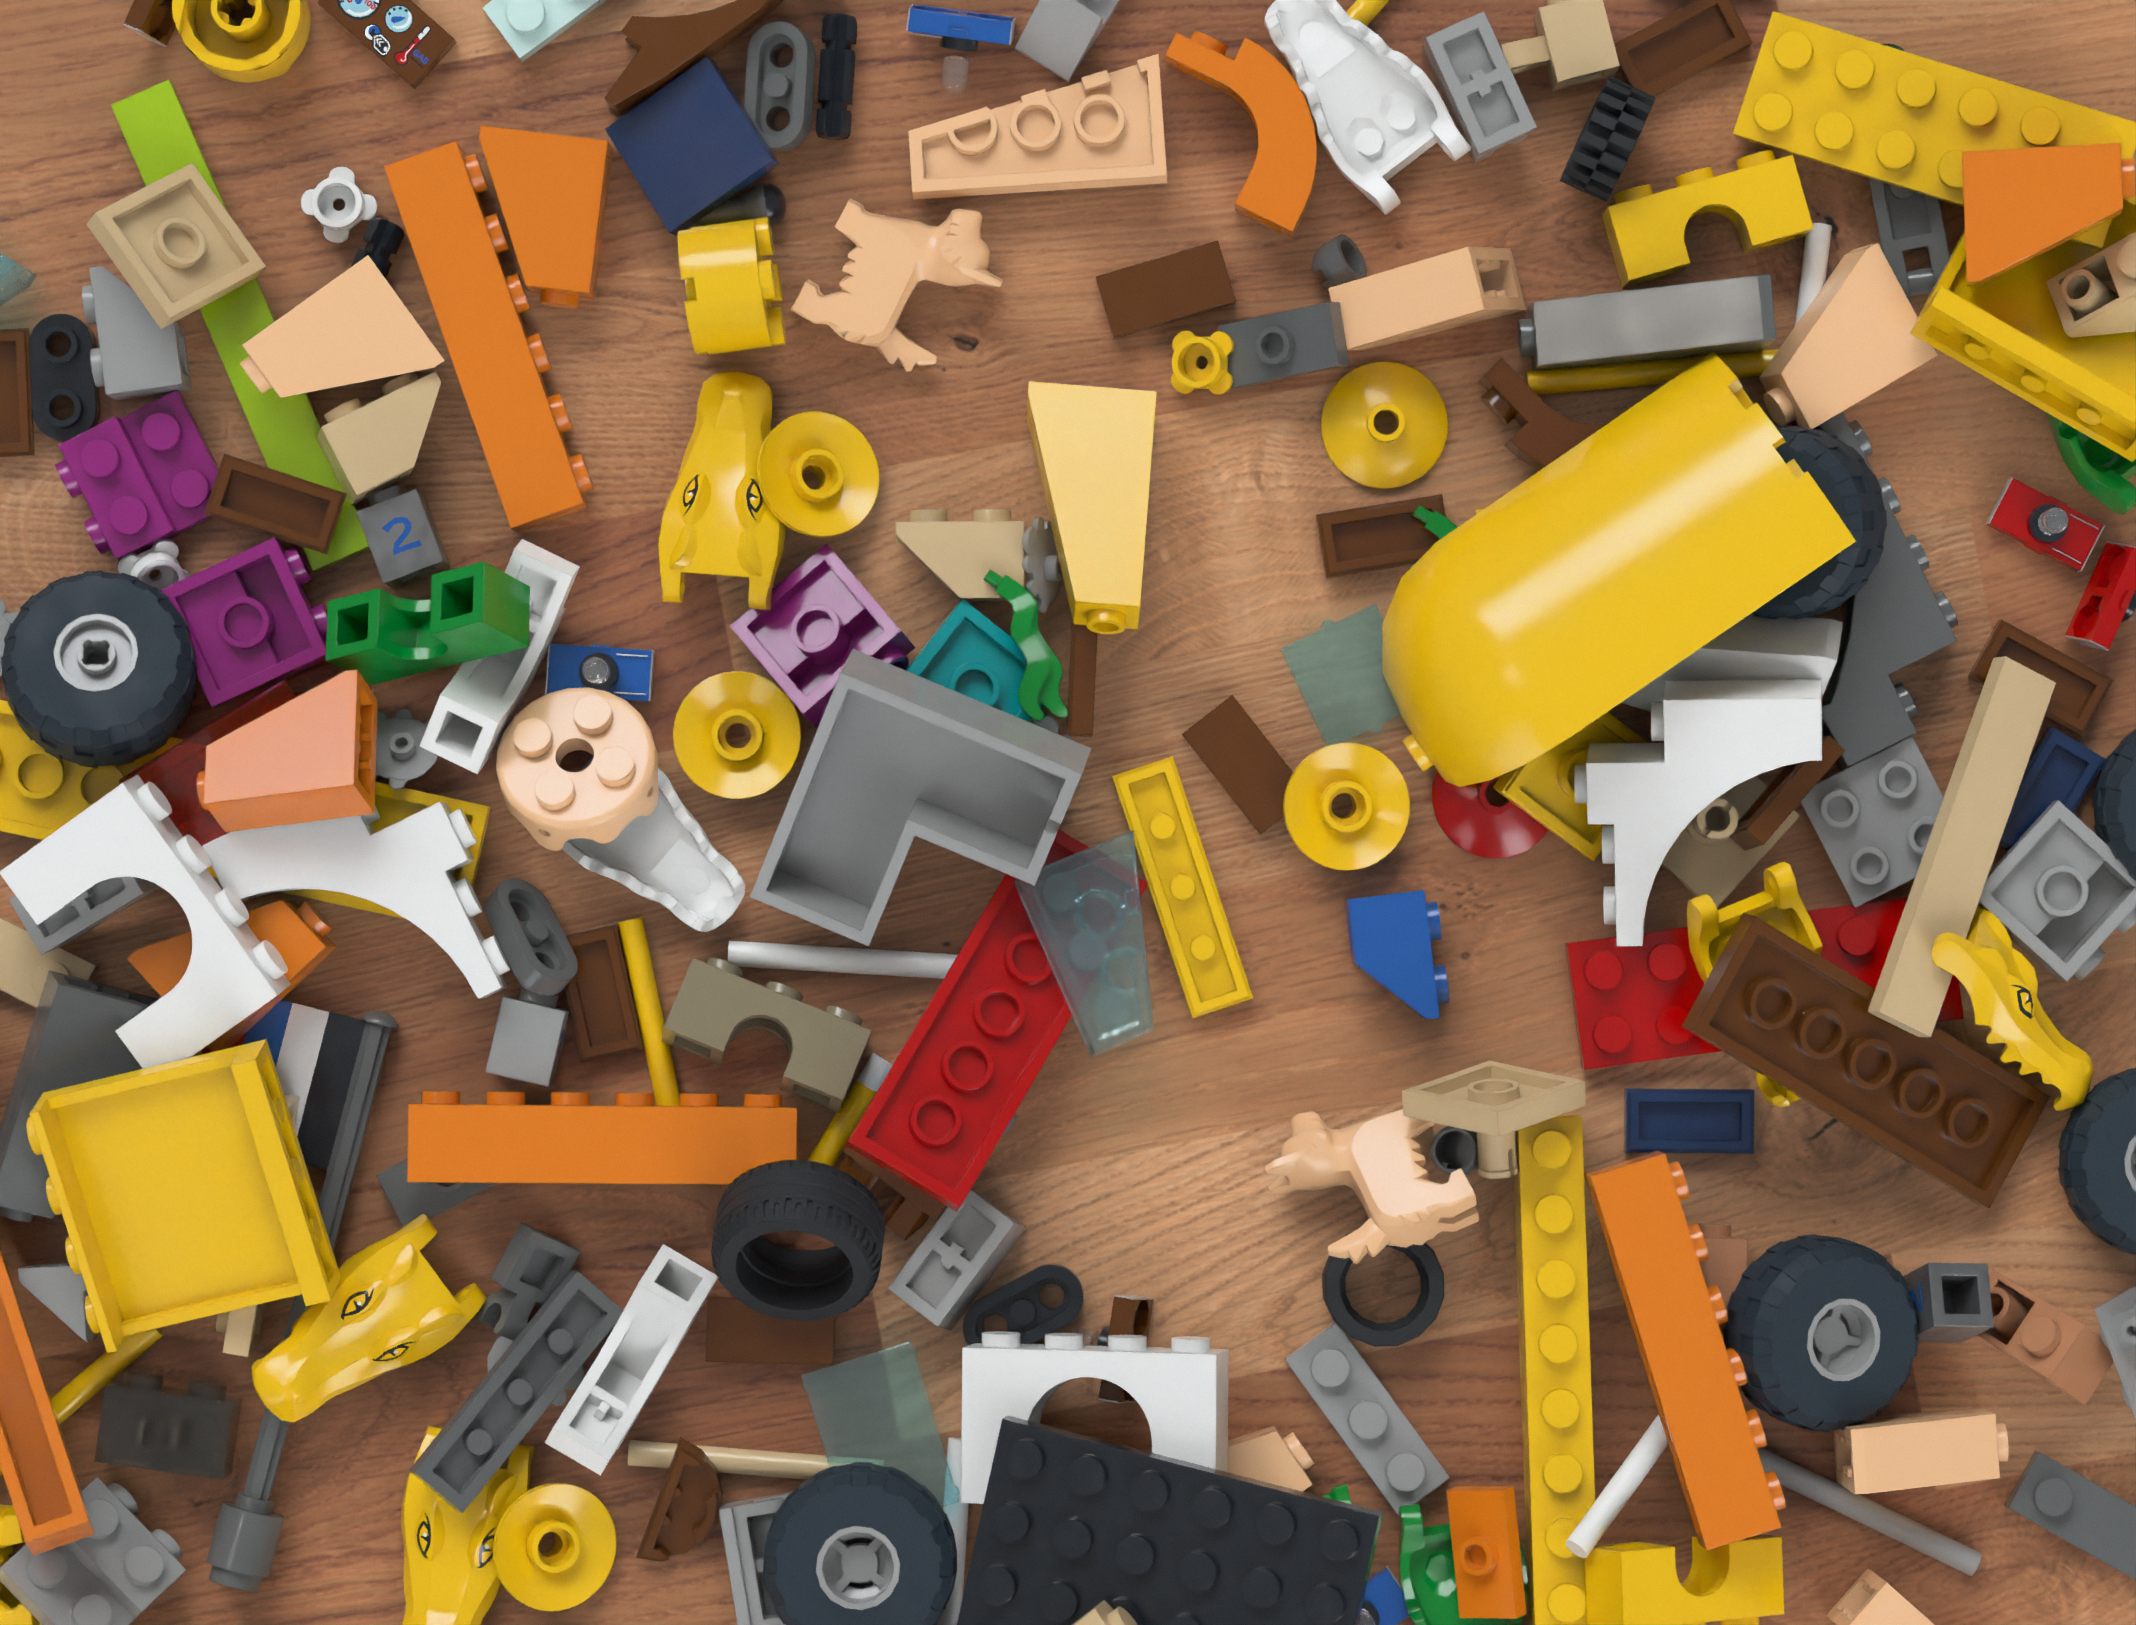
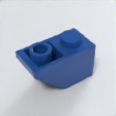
M1424 890L1346 899L1345 908L1352 963L1423 1019L1440 1018L1438 1004L1449 1003V989L1445 965H1433L1431 941L1441 940L1442 938L1437 902L1426 903Z

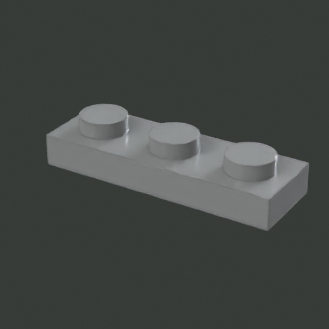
M1333 1322L1284 1358L1398 1516L1400 1515V1506L1417 1503L1450 1478L1338 1324Z

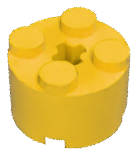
M172 0L173 20L188 50L211 72L235 82L252 83L284 75L300 56L310 33L311 13L308 0ZM245 1H248V4L254 9L255 13L252 18H244L241 25L238 26L229 14L231 10H242Z
M763 217L712 224L678 231L681 280H685L687 301H684L695 353L698 355L707 353L712 355L785 345L786 333L781 307L772 308L771 304L783 301L780 270L778 263L772 264V260H765V256L774 255L769 218Z

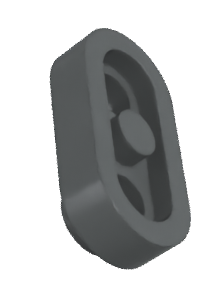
M782 21L768 23L754 33L748 45L744 108L770 150L774 152H787L803 143L811 129L816 59L814 44L803 30ZM791 47L793 50L792 62L788 66L780 68L777 61L779 53L784 48ZM783 110H787L790 115L788 126L781 131H776L774 127L776 115Z
M513 878L506 879L499 884L485 902L484 910L487 920L518 983L533 993L545 996L556 995L564 989L577 973V958L549 901L543 893L526 881Z

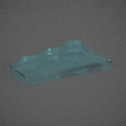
M1133 830L1043 866L1035 886L1016 878L1014 885L1091 1058L1149 1034L1154 1029Z

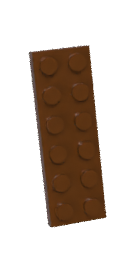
M1743 913L1681 1027L1973 1202L1990 1208L2050 1096L1936 1026L1931 1037H1917L1867 1012L1875 992L1874 988L1758 917Z

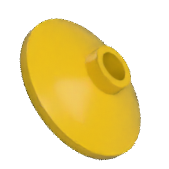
M1394 362L1370 363L1346 374L1329 393L1321 416L1322 440L1333 464L1352 481L1376 489L1402 487L1425 475L1440 457L1448 434L1446 407L1436 387L1417 370ZM1380 412H1390L1396 417L1398 427L1394 433L1383 435L1375 429L1374 417Z
M821 411L798 413L775 426L761 446L757 460V479L761 494L771 512L790 529L812 537H833L857 526L871 511L879 490L878 463L867 439L855 426L845 419ZM803 470H810L817 476V490L810 489L805 484L802 477Z
M724 672L699 683L681 703L674 721V749L682 769L700 788L723 798H751L773 789L791 771L800 750V721L792 701L772 681L750 672ZM735 724L746 725L750 730V741L743 748H733L727 742V731Z
M1335 743L1314 751L1296 767L1285 789L1283 814L1291 839L1308 858L1322 866L1336 870H1357L1379 862L1390 854L1400 842L1409 820L1410 797L1401 772L1383 753L1358 743ZM1345 793L1352 800V809L1347 816L1339 818L1332 811V801L1337 795Z
M567 1483L543 1484L519 1496L503 1514L497 1526L493 1542L494 1566L504 1588L519 1602L542 1611L570 1609L589 1599L607 1579L616 1555V1531L607 1508L589 1491ZM553 1532L555 1536L554 1547L549 1552L541 1554L538 1548L540 1539L544 1534Z

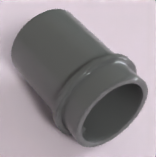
M1451 1126L1442 1128L1435 1135L1431 1143V1157L1436 1167L1448 1175L1462 1168L1464 1174L1474 1170L1478 1165L1476 1132Z

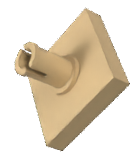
M193 163L97 211L86 224L160 329L256 279L266 268V265Z
M1757 776L1752 777L1716 798L1697 814L1675 840L1661 865L1696 897L1708 894L1718 908L1800 815L1793 810L1764 845L1745 851L1730 835L1737 828L1738 820L1768 787Z
M1487 1061L1403 1090V1116L1476 1132L1478 1157L1476 1169L1478 1176L1489 1179L1511 1177L1510 1174L1516 1175L1519 1172L1516 1160L1515 1131L1586 1106L1585 1081Z

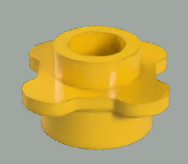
M1181 331L1174 337L1172 341L1174 352L1172 355L1173 374L1171 376V383L1178 392L1189 394L1195 388L1209 389L1213 394L1221 395L1231 388L1233 377L1228 372V355L1234 349V342L1227 333L1217 331L1210 337H1200L1191 331ZM1202 356L1208 361L1204 369L1199 368L1197 364L1198 359Z

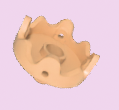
M587 687L566 688L548 693L532 701L515 715L503 733L497 750L496 773L506 807L530 832L532 837L546 849L552 851L562 850L566 841L576 838L591 839L601 844L609 843L618 837L621 831L633 819L641 815L648 817L656 808L659 795L658 753L651 729L643 716L632 705L608 691ZM584 750L594 756L591 764L579 772H567L559 767L562 758L572 751Z

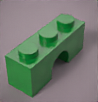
M484 561L433 574L431 578V599L429 600L399 598L380 588L330 600L327 606L326 661L345 671L358 669L364 680L374 685L529 647L530 586Z

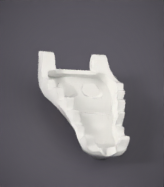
M1275 0L1269 7L1265 15L1264 25L1274 45L1290 65L1294 80L1305 97L1319 139L1327 154L1342 175L1378 206L1385 215L1401 204L1395 190L1386 181L1425 151L1438 143L1443 151L1453 161H1456L1471 150L1472 147L1457 129L1439 92L1424 71L1407 56L1391 49L1378 34L1374 33L1358 20L1352 19L1337 0Z
M593 757L580 771L586 769L591 764ZM659 767L658 802L650 816L644 817L641 815L636 817L621 831L618 837L609 843L601 844L594 840L583 838L570 839L565 842L562 850L584 868L613 879L646 899L660 903L682 922L697 931L707 932L715 930L733 915L745 895L746 886L742 875L731 862L712 846L700 824L684 806L670 780Z

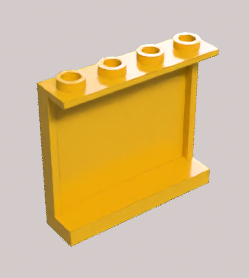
M2136 196L2123 198L2122 213L2112 218L2102 250L2136 232ZM1964 230L1910 334L2133 462L2136 459V332L2070 338L2063 329L2046 283L2047 280L2100 252L2101 249L2068 240L1980 286H1967Z
M267 1039L43 1092L31 1110L30 1117L27 1119V1135L33 1152L36 1155L43 1154L50 1176L46 1180L48 1201L54 1214H62L69 1234L65 1243L67 1259L73 1273L76 1275L82 1274L88 1296L85 1298L87 1321L93 1333H101L107 1353L117 1351L124 1336L288 1297L302 1294L305 1306L331 1301L341 1276Z

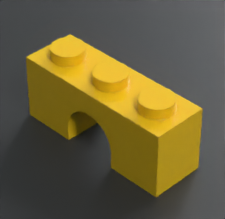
M1766 150L1736 160L1738 170L1714 177L1712 167H1706L1675 177L1676 188L1653 194L1651 185L1647 184L1613 195L1616 205L1607 207L1602 214L1622 288L1684 271L1690 264L1684 241L1685 227L1690 218L1701 213H1717L1730 220L1738 231L1744 254L1802 238L1809 234L1814 227L1793 155L1775 159L1773 150Z
M1759 1534L1708 1551L1698 1543L1697 1536H1693L1692 1565L1687 1578L1682 1584L1676 1572L1675 1547L1645 1542L1596 1545L1587 1558H1585L1587 1625H1706V1622L1720 1621V1625H1759V1617L1784 1614L1782 1537Z

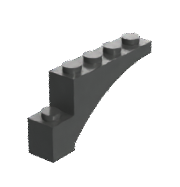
M1841 412L1814 428L1835 435L1848 446H1852L1865 459V463L1873 473L1866 459L1867 456L1872 454V448L1863 428L1857 420L1848 423L1844 413ZM1885 477L1878 479L1882 489L1881 494L1884 508L1887 512V529H1885L1883 542L1884 549L1879 563L1868 578L1869 581L1857 594L1852 595L1846 600L1838 659L1822 705V736L1829 735L1845 750L1836 761L1839 769L1848 767L1917 733L1911 721L1918 717L1914 701L1902 682L1893 685L1889 674L1957 641L1951 629L1958 625L1956 614L1942 591L1936 594L1933 593L1923 571L1930 568L1927 556L1914 534L1905 537L1894 515L1901 511V506L1891 484Z

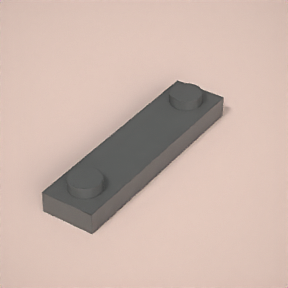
M571 1270L409 1471L452 1508L463 1513L616 1324L623 1310L581 1273Z
M2035 1450L2004 1506L2136 1580V1506Z

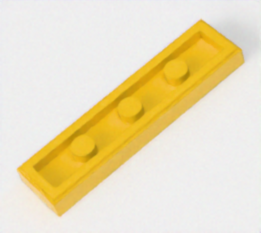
M1173 756L1112 776L1146 881L1149 883L1148 887L1192 1018L1253 999Z

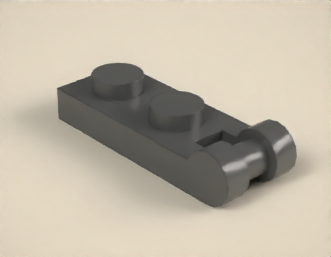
M1868 178L1881 249L1911 303V296L1932 292L1950 258L1939 199ZM1927 249L1930 267L1906 271L1903 253Z

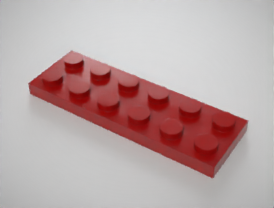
M1059 829L1035 886L1005 874L845 1146L957 1212L1149 883Z
M1908 897L1867 902L1856 908L1852 904L1808 910L1807 912L1823 945L1821 957L1876 989ZM1687 927L1644 932L1642 946H1617L1616 936L1565 943L1583 1070L1721 1052L1720 1049L1681 1027L1704 986V982L1699 976L1690 952ZM1955 975L1952 976L1936 1022L1964 1019L1959 980Z

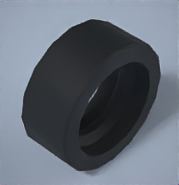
M1426 1243L1420 1246L1412 1244L1407 1248L1385 1246L1405 1253L1415 1263L1420 1275L1421 1284L1420 1295L1411 1311L1396 1321L1376 1323L1365 1319L1352 1308L1346 1295L1345 1279L1353 1261L1350 1257L1343 1259L1329 1256L1322 1272L1323 1299L1334 1322L1351 1338L1374 1347L1399 1346L1421 1336L1436 1320L1445 1297L1444 1272L1434 1250Z

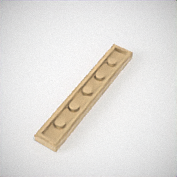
M2006 656L1995 657L1992 660L1867 1011L1917 1037H1931L1953 974L1936 966L1932 961L1931 951L1934 940L1938 935L1945 932H1952L1966 939L2056 682Z

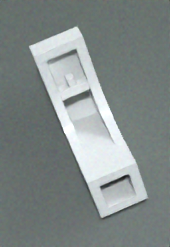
M521 539L514 548L505 573L530 586L529 647L462 663L455 676L440 694L420 747L471 772L479 773L514 718L548 651V644H551L566 610L564 604L580 566Z
M663 1244L639 1281L607 1341L555 1423L545 1443L601 1476L656 1387L718 1277Z

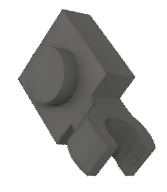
M521 1222L491 1277L493 1281L503 1288L491 1293L487 1297V1300L478 1311L476 1319L494 1327L493 1332L514 1341L526 1327L528 1317L535 1303L538 1302L543 1305L570 1272L580 1251L566 1241Z

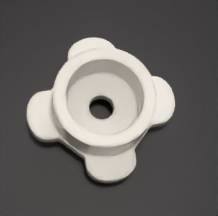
M346 167L332 169L329 173V178L321 181L315 189L305 191L301 198L302 210L307 215L315 216L324 227L323 234L325 238L332 243L345 242L349 238L350 230L362 220H372L378 210L376 199L371 195L363 194L355 184V174ZM337 199H342L345 202V208L341 211H337L333 207Z
M165 538L157 540L153 547L138 555L130 553L123 556L118 565L120 574L125 573L138 577L139 580L152 587L155 586L159 590L190 576L178 563V546L172 540ZM152 570H160V574L156 578L152 579L149 577Z

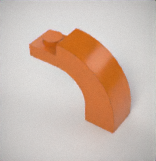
M1194 31L1189 39L1176 32L1165 55L1166 65L1231 96L1248 113L1256 130L1258 139L1257 156L1252 170L1235 202V211L1287 237L1293 238L1310 201L1317 162L1315 127L1303 93L1287 69L1273 55L1246 37L1235 59L1232 60L1225 56L1228 47L1215 38L1199 31Z

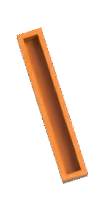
M457 141L385 165L384 169L510 528L519 533L589 508L584 492L594 489L593 482L582 453L570 456L563 432L572 430L573 426L561 393L549 396L542 372L551 370L552 366L540 334L528 336L521 312L530 310V303L519 274L516 273L510 276L506 274L499 253L509 250L510 247L498 214L486 216L478 193L489 188L477 154L465 156L463 149Z
M422 1091L421 1104L408 1103L407 1182L730 1185L742 1173L759 1165L782 1160H796L797 1108L782 1107V1094H744V1106H718V1094L680 1093V1106H654V1093H615V1105H590L589 1092H551V1105L525 1104V1092H486V1104H460V1091Z
M1656 1151L1585 1173V1179L1698 1543L1708 1551L1781 1528L1777 1511L1786 1508L1785 1498L1775 1471L1764 1473L1757 1449L1767 1446L1766 1437L1757 1411L1755 1409L1745 1411L1738 1387L1747 1383V1376L1738 1353L1732 1348L1726 1349L1719 1324L1728 1322V1316L1718 1286L1707 1287L1700 1262L1709 1260V1255L1698 1223L1687 1225L1680 1201L1690 1198L1680 1163L1678 1161L1668 1163L1666 1154Z
M0 1246V1467L24 1541L32 1556L95 1535V1531Z

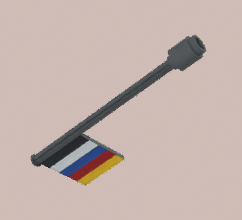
M281 1000L232 1047L267 1039L283 1093L300 1096L295 1132L305 1164L327 1170L319 1208L333 1253H335L393 1028L398 1029L399 1026L391 1015L384 1012H369L360 1020ZM206 1046L193 1056L210 1053L212 1051ZM302 1294L294 1297L283 1340L291 1335L293 1323L306 1309ZM267 1407L262 1419L244 1492H238L235 1502H222L206 1561L212 1565L209 1580L247 1591H259L262 1577H269L285 1518L283 1515L273 1512L275 1501L270 1498L290 1422L280 1420Z

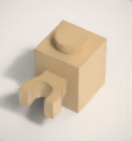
M1546 0L1547 5L1539 7L1533 18L1538 37L1501 44L1500 46L1513 74L1545 65L1552 91L1614 76L1620 66L1603 0Z

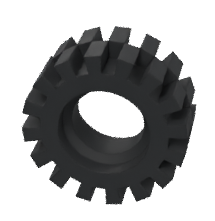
M1608 76L1574 146L1560 181L1607 202L1634 149L1656 97Z

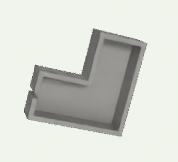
M852 649L840 672L750 897L869 946L915 836L1035 886L1092 748Z

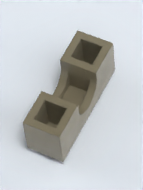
M711 957L705 963L693 958L663 1027L662 1042L721 1066L729 1045L738 1035L753 1029L769 1031L783 1041L789 1053V1063L784 1072L780 1090L839 1113L872 1030L861 1026L863 1020L858 1015L837 1006H827L826 1010L823 1011L803 1003V995L787 985L770 981L764 987L742 978L744 971L725 960Z

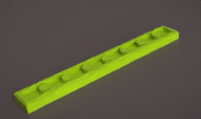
M169 79L111 104L146 186L193 163L228 212L178 94ZM258 278L201 307L199 310L268 468L344 492L316 439L322 425L308 393L280 398L272 387L262 394L240 365L241 361L250 356L242 344L276 321ZM347 496L328 553L324 554L303 547L315 572L370 549L356 512L359 510L356 504L351 506Z

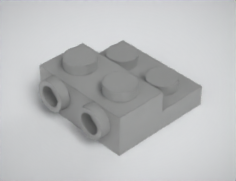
M2056 800L2050 804L1989 871L1978 904L1983 909L1993 913L2013 936L2011 939L2057 981L2067 982L2072 976H2075L2080 981L2105 956L2106 953L2099 946L2116 928L2123 934L2136 923V881L2128 875L2129 871L2120 860L2115 859L2110 847L2059 800Z
M97 1477L82 1491L95 1535L32 1556L25 1544L0 1567V1581L42 1625H130L186 1571L178 1562L182 1558V1551L177 1542L161 1529H155L151 1533L134 1516L138 1511V1506L132 1495L117 1483H111L106 1487Z

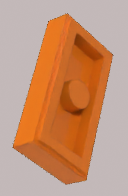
M1457 1486L1447 1490L1459 1617L1517 1619L1526 1615L1514 1486Z

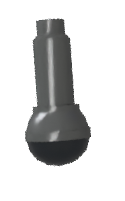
M758 183L747 192H743V196L730 198L691 227L763 217L769 218L770 226L772 227V225L779 223L784 217L786 200L781 190L775 185Z

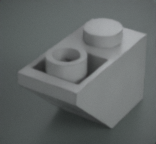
M102 266L90 267L91 285L82 286V301L88 324H97L100 348H94L90 351L95 385L97 387L105 386L106 395L116 401L169 394L175 390L179 392L192 391L184 327L175 321L160 329L131 287Z

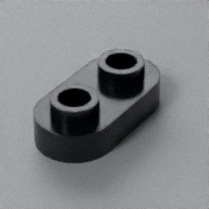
M53 314L42 319L34 327L29 339L33 418L37 427L45 435L59 442H65L97 426L100 418L99 387L95 385L90 360L91 349L97 348L96 339L92 330L84 322L68 314ZM66 334L71 340V348L64 356L56 357L50 350L51 341L57 335ZM61 398H71L75 407L73 415L66 420H58L54 415L56 402Z
M1044 1264L980 1298L969 1308L963 1321V1334L968 1345L982 1343V1332H985L984 1321L993 1314L1001 1315L1006 1319L1008 1323L1007 1332L1020 1333V1344H1033L1044 1338L1045 1334L1059 1330L1076 1318L1084 1300L1082 1284L1072 1270L1059 1264ZM1050 1283L1060 1286L1064 1292L1062 1304L1054 1308L1045 1306L1040 1300L1041 1288Z

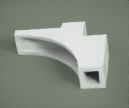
M1822 679L1665 681L1663 702L1651 703L1652 741H1664V743H1589L1586 764L1575 765V803H1587L1588 825L1614 824L1602 826L1603 864H1615V886H1604L1603 910L1604 925H1616L1617 946L1643 945L1646 906L1655 876L1675 840L1697 814L1731 788L1761 773L1806 761H1822Z
M438 802L375 832L371 823L379 820L380 816L374 805V814L232 831L202 845L222 888H230L242 902L275 892L299 889L328 890L364 898L394 911L428 934L452 958L468 980L478 999L486 998L507 988L502 974L511 970L500 944L494 935L484 939L473 917L483 912L479 900L467 878L465 877L456 882L452 873L475 861L468 847L478 843L474 831L461 808L451 813L447 803Z

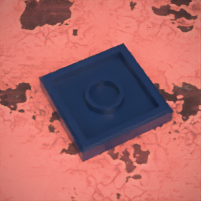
M708 56L605 129L667 230L675 236H678V231L688 229L779 164L716 62Z

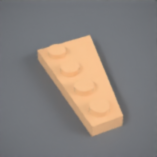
M1159 54L1139 59L1136 65L1108 73L1107 70L1081 77V82L1046 92L1045 89L1020 96V101L991 110L988 107H984L908 131L913 200L1167 183Z

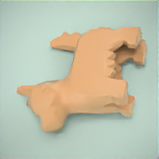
M849 199L835 225V228L851 239L856 245L847 254V258L850 261L843 265L842 272L847 275L839 282L842 290L824 295L820 292L819 285L808 279L794 302L791 311L814 324L829 325L841 338L847 341L877 348L889 364L894 365L898 359L906 372H911L915 365L926 366L936 364L937 362L935 354L907 338L896 327L917 283L927 280L954 287L972 284L1000 287L1003 279L988 271L990 250L988 245L981 239L980 230L983 219L981 212L955 209L951 211L948 218L939 226H929L919 221L870 213L864 209L862 204Z
M1403 1109L1377 1115L1343 1129H1331L1323 1118L1313 1111L1297 1114L1291 1119L1292 1137L1281 1147V1157L1264 1167L1267 1174L1280 1175L1268 1187L1271 1194L1283 1195L1295 1190H1319L1338 1185H1346L1354 1190L1369 1219L1359 1229L1329 1245L1328 1254L1329 1256L1343 1259L1350 1257L1353 1263L1356 1264L1367 1253L1371 1257H1375L1386 1245L1404 1248L1412 1244L1420 1246L1427 1240L1433 1239L1442 1231L1455 1232L1479 1221L1478 1211L1475 1208L1477 1205L1476 1196L1462 1168L1451 1172L1448 1182L1444 1184L1428 1180L1429 1174L1424 1169L1426 1164L1424 1155L1431 1151V1143L1435 1137L1432 1126L1435 1123L1403 1116Z

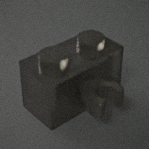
M125 1371L124 1381L115 1380L105 1385L94 1462L215 1479H224L232 1473L242 1397L226 1395V1384L204 1380H189L186 1390L162 1386L164 1376L159 1374Z

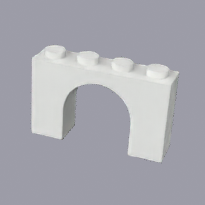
M137 774L117 786L2 869L0 875L37 925L59 912L99 882L115 877H137L161 886L177 900L188 918L192 933V954L188 968L182 979L170 992L115 1031L140 1066L148 1068L192 1057L275 998L291 984L284 975L288 968L281 954L269 941L264 940L260 943L245 922L249 919V914L243 902L230 888L226 887L222 890L207 870L211 866V862L203 847L191 835L187 834L183 837L168 817L172 813V808L165 795L152 782L144 784Z
M982 1332V1343H974L962 1348L961 1503L984 1504L1002 1419L1006 1416H1012L1040 1424L1043 1410L1054 1392L1070 1379L1080 1377L1099 1378L1112 1382L1126 1390L1138 1402L1150 1426L1152 1453L1228 1472L1229 1349H1210V1338L1172 1337L1171 1348L1147 1347V1336L1110 1335L1108 1336V1346L1083 1345V1334L1050 1333L1045 1334V1344H1020L1019 1332Z

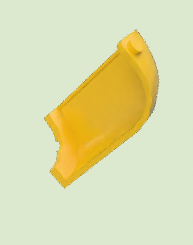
M1713 351L1441 538L1401 577L1382 623V673L1402 719L1412 732L1402 742L1423 772L1434 765L1445 782L1462 787L1492 780L1531 762L1578 733L1856 542L1809 472L1804 473L1794 459L1787 464L1776 451V448L1785 443L1783 436L1757 402L1752 403L1738 378Z

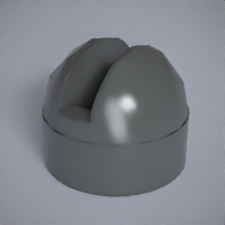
M1340 234L1324 243L1317 249L1313 257L1312 271L1314 273L1322 269L1326 278L1319 284L1324 288L1328 289L1367 277L1366 263L1359 248L1344 234Z

